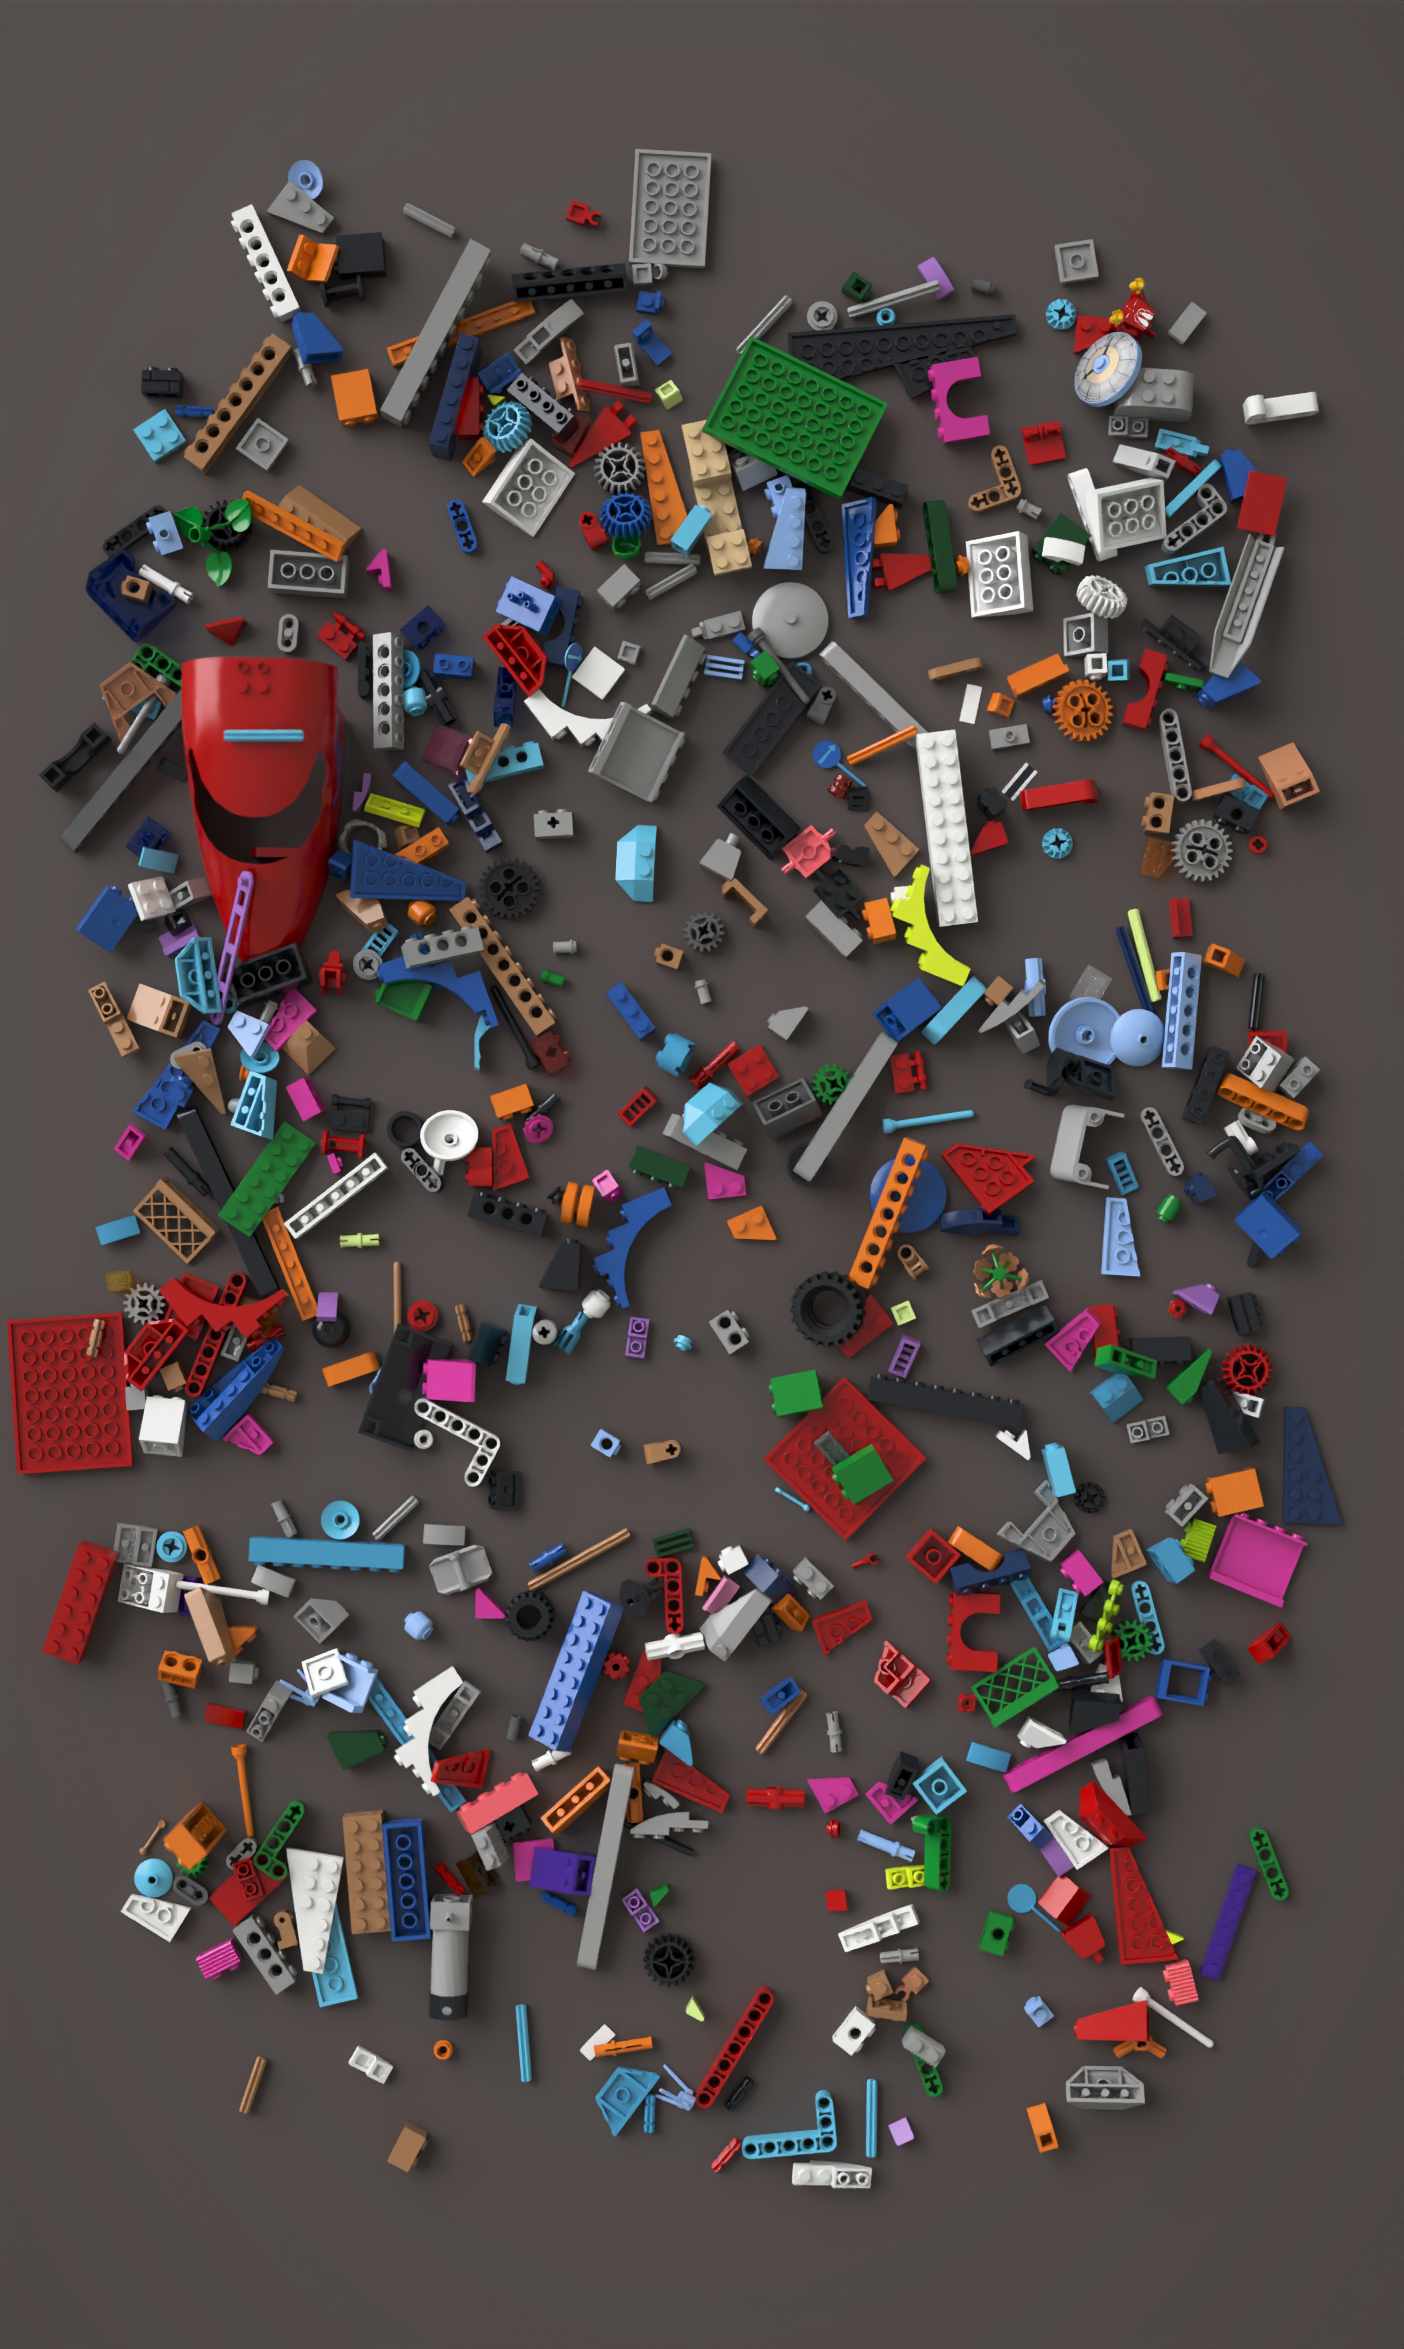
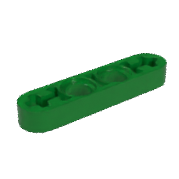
M1254 1827L1249 1832V1839L1269 1892L1276 1900H1284L1287 1898L1289 1891L1268 1835L1261 1827ZM1256 1832L1263 1834L1260 1839L1263 1844L1267 1842V1845L1260 1846L1258 1840L1253 1838L1256 1836ZM1269 1850L1270 1857L1266 1860L1261 1859V1851ZM1276 1868L1277 1875L1274 1878L1268 1877V1869ZM1271 1882H1277L1281 1889L1284 1888L1281 1891V1895L1274 1893L1277 1891L1274 1883L1270 1884Z
M916 2022L907 2024L905 2028V2034L911 2025L923 2032L920 2024ZM912 2052L927 2094L932 2097L939 2096L942 2093L943 2087L936 2067H933L930 2073H924L922 2066L930 2063L920 2059V2056L917 2057V2054L914 2055ZM929 2078H933L934 2084L939 2085L936 2087V2091L929 2089L931 2087Z

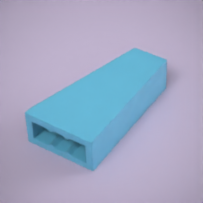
M518 1304L514 1315L506 1381H510L514 1385L525 1384L533 1339L532 1330L535 1325L537 1312L536 1306Z

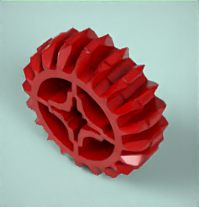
M1245 1344L1244 1349L1242 1345H1238V1352L1236 1349L1231 1348L1233 1355L1226 1353L1225 1356L1229 1358V1361L1222 1360V1363L1226 1364L1227 1367L1221 1368V1371L1227 1372V1374L1222 1375V1379L1229 1378L1226 1381L1228 1386L1233 1384L1230 1390L1235 1391L1238 1388V1393L1242 1394L1244 1390V1393L1248 1395L1250 1390L1253 1395H1256V1388L1261 1392L1264 1391L1261 1385L1269 1386V1383L1265 1380L1266 1378L1272 1379L1273 1377L1268 1375V1372L1274 1371L1273 1368H1268V1365L1273 1364L1272 1361H1266L1269 1358V1354L1262 1356L1264 1349L1260 1348L1257 1351V1345H1253L1251 1350L1249 1344ZM1252 1354L1257 1359L1248 1363L1241 1356ZM1237 1360L1239 1369L1235 1373V1375H1233V1365L1234 1362ZM1261 1364L1262 1372L1260 1378L1257 1379L1256 1369ZM1244 1365L1248 1367L1251 1366V1368L1249 1369L1250 1375L1248 1373H1244V1371L1246 1370ZM1247 1377L1253 1384L1243 1386L1237 1380Z

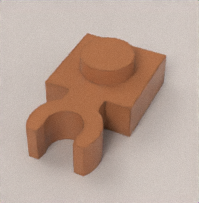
M914 1966L902 1978L905 1984L897 1986L895 1994L897 1995L900 1991H904L905 1995L902 1997L904 2002L908 2000L911 1991L917 1994L929 1982V1979Z

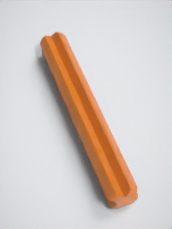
M912 725L849 755L847 760L850 765L857 764L917 735L918 730L915 725Z

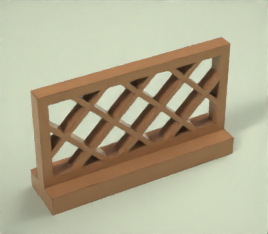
M167 1177L160 1179L156 1186L133 1210L187 1264L221 1231ZM158 1190L164 1195V1202H155L154 1194ZM144 1205H151V1216H145L140 1209ZM155 1205H164L165 1216H155ZM168 1205H175L178 1215L168 1216ZM155 1218H165V1229H158L156 1227ZM168 1218H178V1229H169ZM182 1218H188L191 1221V1229H182ZM195 1231L203 1232L207 1238L203 1242H196ZM169 1232H178L179 1242H172L169 1239ZM182 1232H192V1242H182ZM183 1245H192V1254L189 1257L183 1253Z

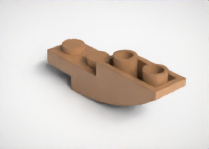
M104 981L89 989L90 996L103 1022L107 1025L121 1056L125 1059L141 1050L128 1020H126L125 1014L107 983Z

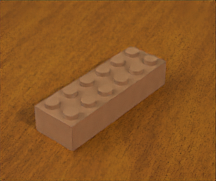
M384 1810L345 1813L343 1816L352 1934L391 1931L382 1827L385 1821Z

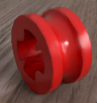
M1255 836L1249 841V849L1255 854L1262 853L1267 847L1265 838L1261 836ZM1256 840L1263 844V847L1259 848L1260 850H1256V847L1253 846V842L1255 843Z

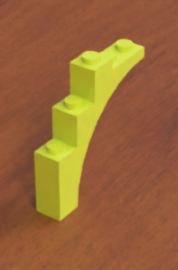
M921 864L919 868L916 867L912 878H914L912 886L909 885L906 890L905 896H907V899L899 897L897 901L894 900L890 911H892L893 917L912 924L911 927L908 926L905 932V941L926 951L925 954L921 953L919 957V968L964 986L970 972V967L955 960L944 951L929 928L925 914L924 892L930 868Z

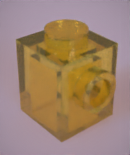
M129 1270L105 1273L108 1292L130 1290L131 1285H133L132 1275L129 1274Z

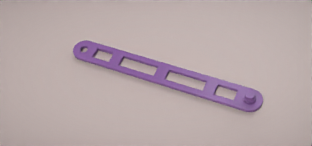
M243 871L240 878H238L237 892L217 976L219 991L223 993L221 1000L222 1012L216 1013L217 1018L215 1013H209V1018L213 1025L221 1024L224 1016L254 884L253 875L249 871ZM242 891L246 893L243 906L239 904ZM238 914L241 917L235 943L232 944L231 938ZM229 953L232 955L229 965L226 983H224L222 981V978L224 974L227 956Z

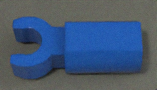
M741 632L732 640L745 655L748 654L752 659L761 654L754 648V644Z

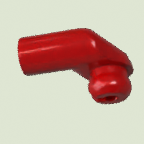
M541 560L536 565V568L542 573L540 585L542 588L549 589L553 585L554 572Z

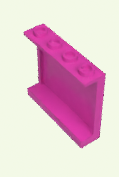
M1233 1513L1207 1577L1282 1608L1284 1603L1282 1598L1303 1546H1307L1308 1543L1302 1541L1304 1537L1292 1533V1536L1285 1534L1286 1530L1278 1526H1274V1529L1267 1526L1268 1522L1258 1518L1256 1522L1250 1520V1515L1246 1513Z

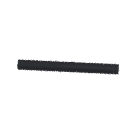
M625 1819L624 1827L631 1829L637 1825L636 1823H627V1819ZM645 1834L646 1837L688 1856L692 1855L693 1849L665 1836L664 1839H653V1835Z

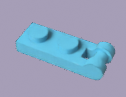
M1059 1588L1050 1638L1056 1639L1058 1637L1062 1638L1063 1641L1069 1642L1078 1598L1077 1592ZM1058 1626L1065 1627V1631L1058 1630Z

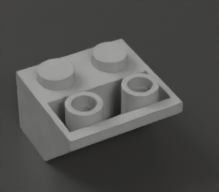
M737 449L727 454L730 469L743 491L777 475L774 467Z
M1256 1036L1236 1069L1261 1089L1274 1092L1294 1062V1059L1280 1048Z

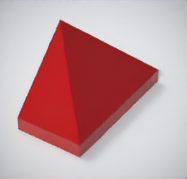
M243 616L205 624V627L209 633L232 646L246 625V621Z
M1117 1635L1105 1641L1102 1648L1104 1651L1102 1653L1110 1679L1123 1672L1119 1636Z

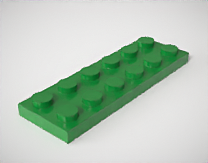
M284 1121L273 1136V1140L268 1143L222 1208L218 1217L250 1238L316 1143Z

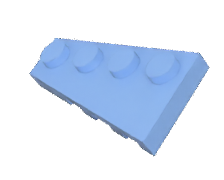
M1106 1197L1101 1274L1140 1277L1127 1200L1124 1198Z

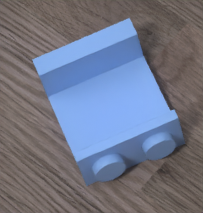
M348 1652L346 1655L338 1654L337 1658L344 1661L343 1665L349 1684L323 1694L322 1698L351 1713H362L378 1669L372 1667L373 1664L369 1661L358 1660V1656Z

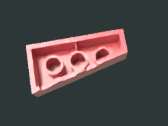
M518 1772L511 1777L512 1780L506 1783H499L494 1787V1790L482 1793L476 1800L467 1802L455 1812L466 1832L470 1834L476 1832L538 1795L528 1774Z

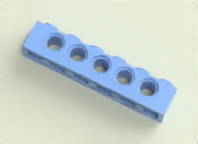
M1187 952L1171 954L1162 1067L1192 1070L1202 955Z

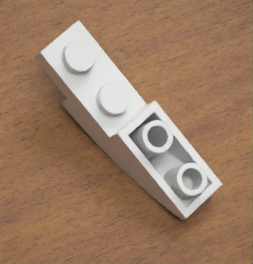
M810 2160V2163H793L792 2183L793 2185H831L833 2188H870L872 2168L830 2161Z

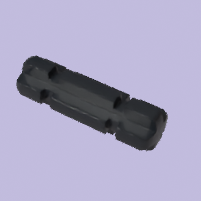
M746 2076L742 2084H739L730 2096L731 2099L725 2102L724 2107L728 2111L733 2112L737 2107L736 2104L741 2102L748 2093V2089L750 2090L754 2085V2081Z

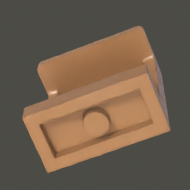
M736 878L732 881L730 879L727 880L721 887V896L723 898L730 892H734L754 912L749 918V924L753 928L768 914V909Z

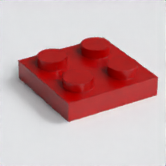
M760 1044L727 1064L746 1097L779 1078L778 1073Z

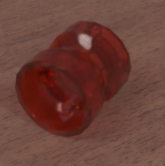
M836 773L833 778V785H830L827 791L833 796L844 800L847 795L846 790L851 787L853 782L847 777Z

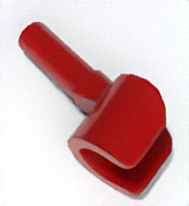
M868 1553L863 1560L852 1563V1568L867 1563L877 1564L879 1560L870 1561V1557L876 1553Z

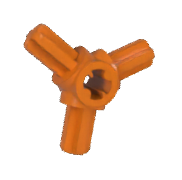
M1151 2035L1150 2041H1124L1113 2048L1118 2058L1133 2050L1136 2052L1149 2051L1157 2057L1163 2058L1167 2051L1165 2047L1153 2041Z

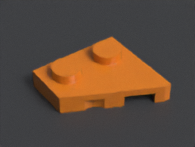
M762 1205L727 1221L735 1239H777Z

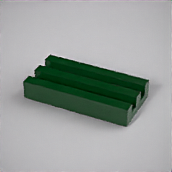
M689 1528L652 1539L657 1558L694 1547ZM687 1533V1537L674 1540L661 1545H658L657 1543L659 1541ZM686 1541L690 1543L663 1552L659 1550Z

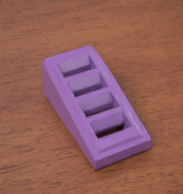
M903 1334L888 1372L906 1379L921 1345L920 1341ZM904 1344H909L911 1346H914V1348H910L908 1346H905ZM901 1351H907L911 1353V1355L909 1356L907 1354L902 1353ZM900 1357L905 1360H908V1363L898 1360V1358ZM895 1364L905 1367V1370L896 1368Z

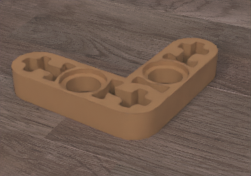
M1004 446L994 447L990 455L1000 485L973 494L969 498L968 509L973 513H979L1011 502L1020 496L1021 486L1008 450ZM997 451H999L1000 454L1004 453V455L1002 456V461L1005 464L1000 465L1001 461L999 457H995ZM1003 468H1007L1011 471V476L1004 478L1001 476L1000 471ZM1012 479L1014 481L1011 482V486L1013 489H1017L1015 495L1008 493L1010 486L1007 482H1010ZM991 493H997L1000 499L997 502H992L989 499ZM985 495V500L988 505H985V502L980 503L979 508H977L975 505L972 506L974 499H976L977 502L982 501L984 499L983 496Z

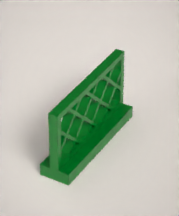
M1034 1646L970 1688L995 1728L1059 1688L1061 1684L1055 1678L1036 1646ZM1032 1652L1038 1658L1037 1666L1026 1664L1027 1656ZM1013 1664L1022 1665L1021 1676L1010 1674ZM1025 1666L1036 1669L1034 1680L1023 1677ZM1038 1670L1046 1671L1050 1679L1045 1682L1037 1681ZM996 1675L1006 1676L1004 1686L994 1684ZM1009 1677L1020 1679L1018 1690L1007 1687ZM1022 1680L1033 1682L1030 1692L1020 1691ZM982 1684L990 1686L988 1697L981 1695L977 1687ZM993 1687L1004 1689L1002 1700L991 1698ZM1006 1690L1017 1692L1014 1702L1004 1701ZM990 1700L1001 1703L1000 1710L995 1714L989 1709Z

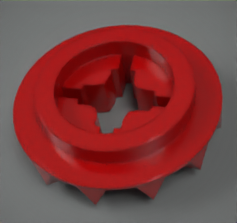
M417 1301L408 1310V1322L414 1329L420 1331L430 1330L437 1323V1309L428 1301ZM419 1308L424 1313L430 1312V1314L426 1316L427 1324L425 1323V1321H423V1319H415L420 1315Z

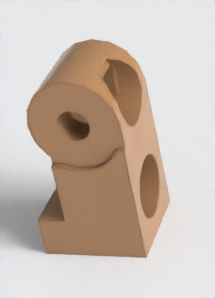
M281 1909L274 1917V1924L279 1928L281 1939L277 1942L279 1950L299 1943V1935L292 1912L288 1909Z

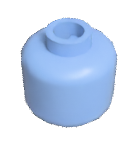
M421 1611L414 1614L410 1613L405 1618L406 1624L404 1629L415 1640H425L432 1633L433 1622Z

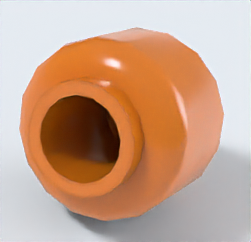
M412 900L409 903L407 914L415 924L423 927L429 926L434 922L436 909L427 900Z

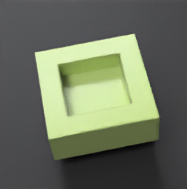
M909 1300L891 1307L898 1326L916 1318Z

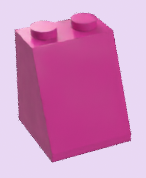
M427 1358V1363H423V1375H426V1382L422 1383V1394H426V1399L475 1402L476 1363L468 1359Z

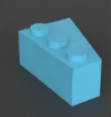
M250 1071L231 1126L273 1140L277 1080Z

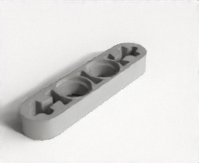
M1152 1107L1144 1108L1140 1113V1120L1166 1172L1171 1176L1180 1175L1184 1170L1183 1162L1158 1112ZM1146 1111L1154 1114V1116L1151 1117L1153 1122L1158 1121L1159 1123L1157 1125H1153L1150 1129L1148 1127V1125L1151 1124L1150 1120H1145L1144 1116H1146ZM1155 1128H1160L1163 1132L1162 1137L1159 1139L1155 1138L1152 1134ZM1163 1145L1171 1147L1170 1155L1165 1156L1161 1153ZM1175 1155L1176 1159L1172 1160L1174 1164H1179L1177 1173L1170 1170L1172 1164L1170 1161L1166 1163L1165 1159Z

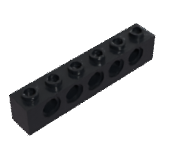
M625 263L512 274L514 303L628 291Z

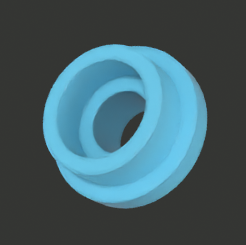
M890 308L880 309L876 316L877 323L879 325L893 324L895 322L894 311ZM886 315L889 317V320L884 321L882 317Z
M678 1335L673 1341L676 1344L675 1347L681 1351L691 1350L692 1340L685 1336Z

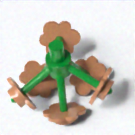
M996 1244L987 1246L984 1252H982V1255L986 1257L992 1255L996 1267L994 1270H992L993 1266L991 1263H988L987 1259L975 1262L973 1273L977 1275L979 1281H983L985 1278H989L990 1274H993V1278L985 1286L974 1282L975 1291L981 1298H991L990 1292L987 1290L991 1285L993 1286L991 1292L996 1294L997 1298L1001 1299L1004 1296H1009L1011 1294L1010 1290L1013 1289V1284L1007 1282L1005 1278L1016 1280L1019 1291L1029 1282V1274L1024 1268L1018 1272L1017 1276L1007 1274L1011 1270L1016 1271L1019 1264V1259L1013 1256V1253H1001L999 1255L1000 1261L998 1262L996 1254L1004 1249L1003 1246L999 1247Z

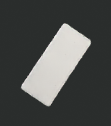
M604 2024L584 2044L580 2052L591 2061L595 2057L594 2045L607 2044L615 2034Z

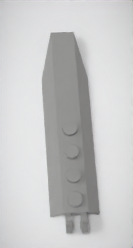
M1259 533L1256 540L1251 534H1248L1214 631L1209 670L1211 673L1228 678L1252 643L1285 548L1274 547L1276 534L1275 536H1270L1268 543L1262 541L1265 534Z

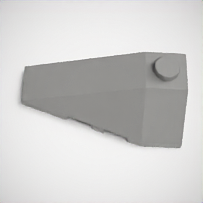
M756 1588L739 1598L738 1601L726 1605L718 1612L712 1613L700 1627L709 1650L723 1661H726L772 1600Z

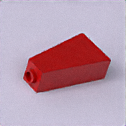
M1139 2001L1077 2019V2024H1074V2035L1077 2036V2040L1150 2041L1149 2001Z

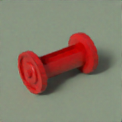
M324 1130L321 1141L322 1155H327L328 1150L358 1153V1159H363L366 1149L365 1134H361L359 1139L333 1137L330 1136L329 1130ZM330 1141H335L336 1146H331Z

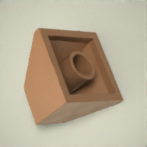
M307 1020L290 1036L282 1047L308 1075L336 1050Z

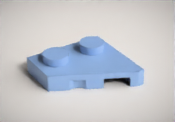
M236 1010L228 1025L232 1034L253 1059L271 1027L269 1024Z

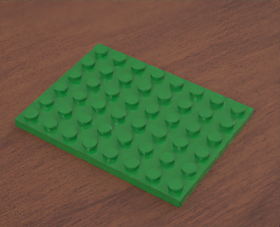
M751 336L704 424L702 432L840 500L887 409L888 403Z

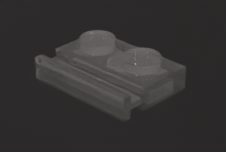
M1089 964L1068 998L1072 1000L1081 997L1100 999L1112 978Z

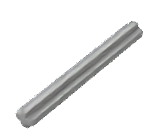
M934 280L848 308V314L850 318H855L940 291V285L938 280Z

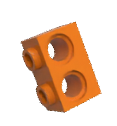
M165 1650L158 1668V1680L195 1689L202 1671V1659L196 1656L182 1655L176 1651L170 1652Z

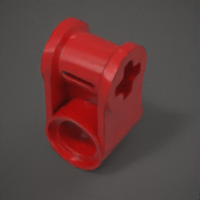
M590 511L583 512L579 517L580 528L590 549L593 551L609 541L595 515ZM584 519L591 520V525L585 523Z

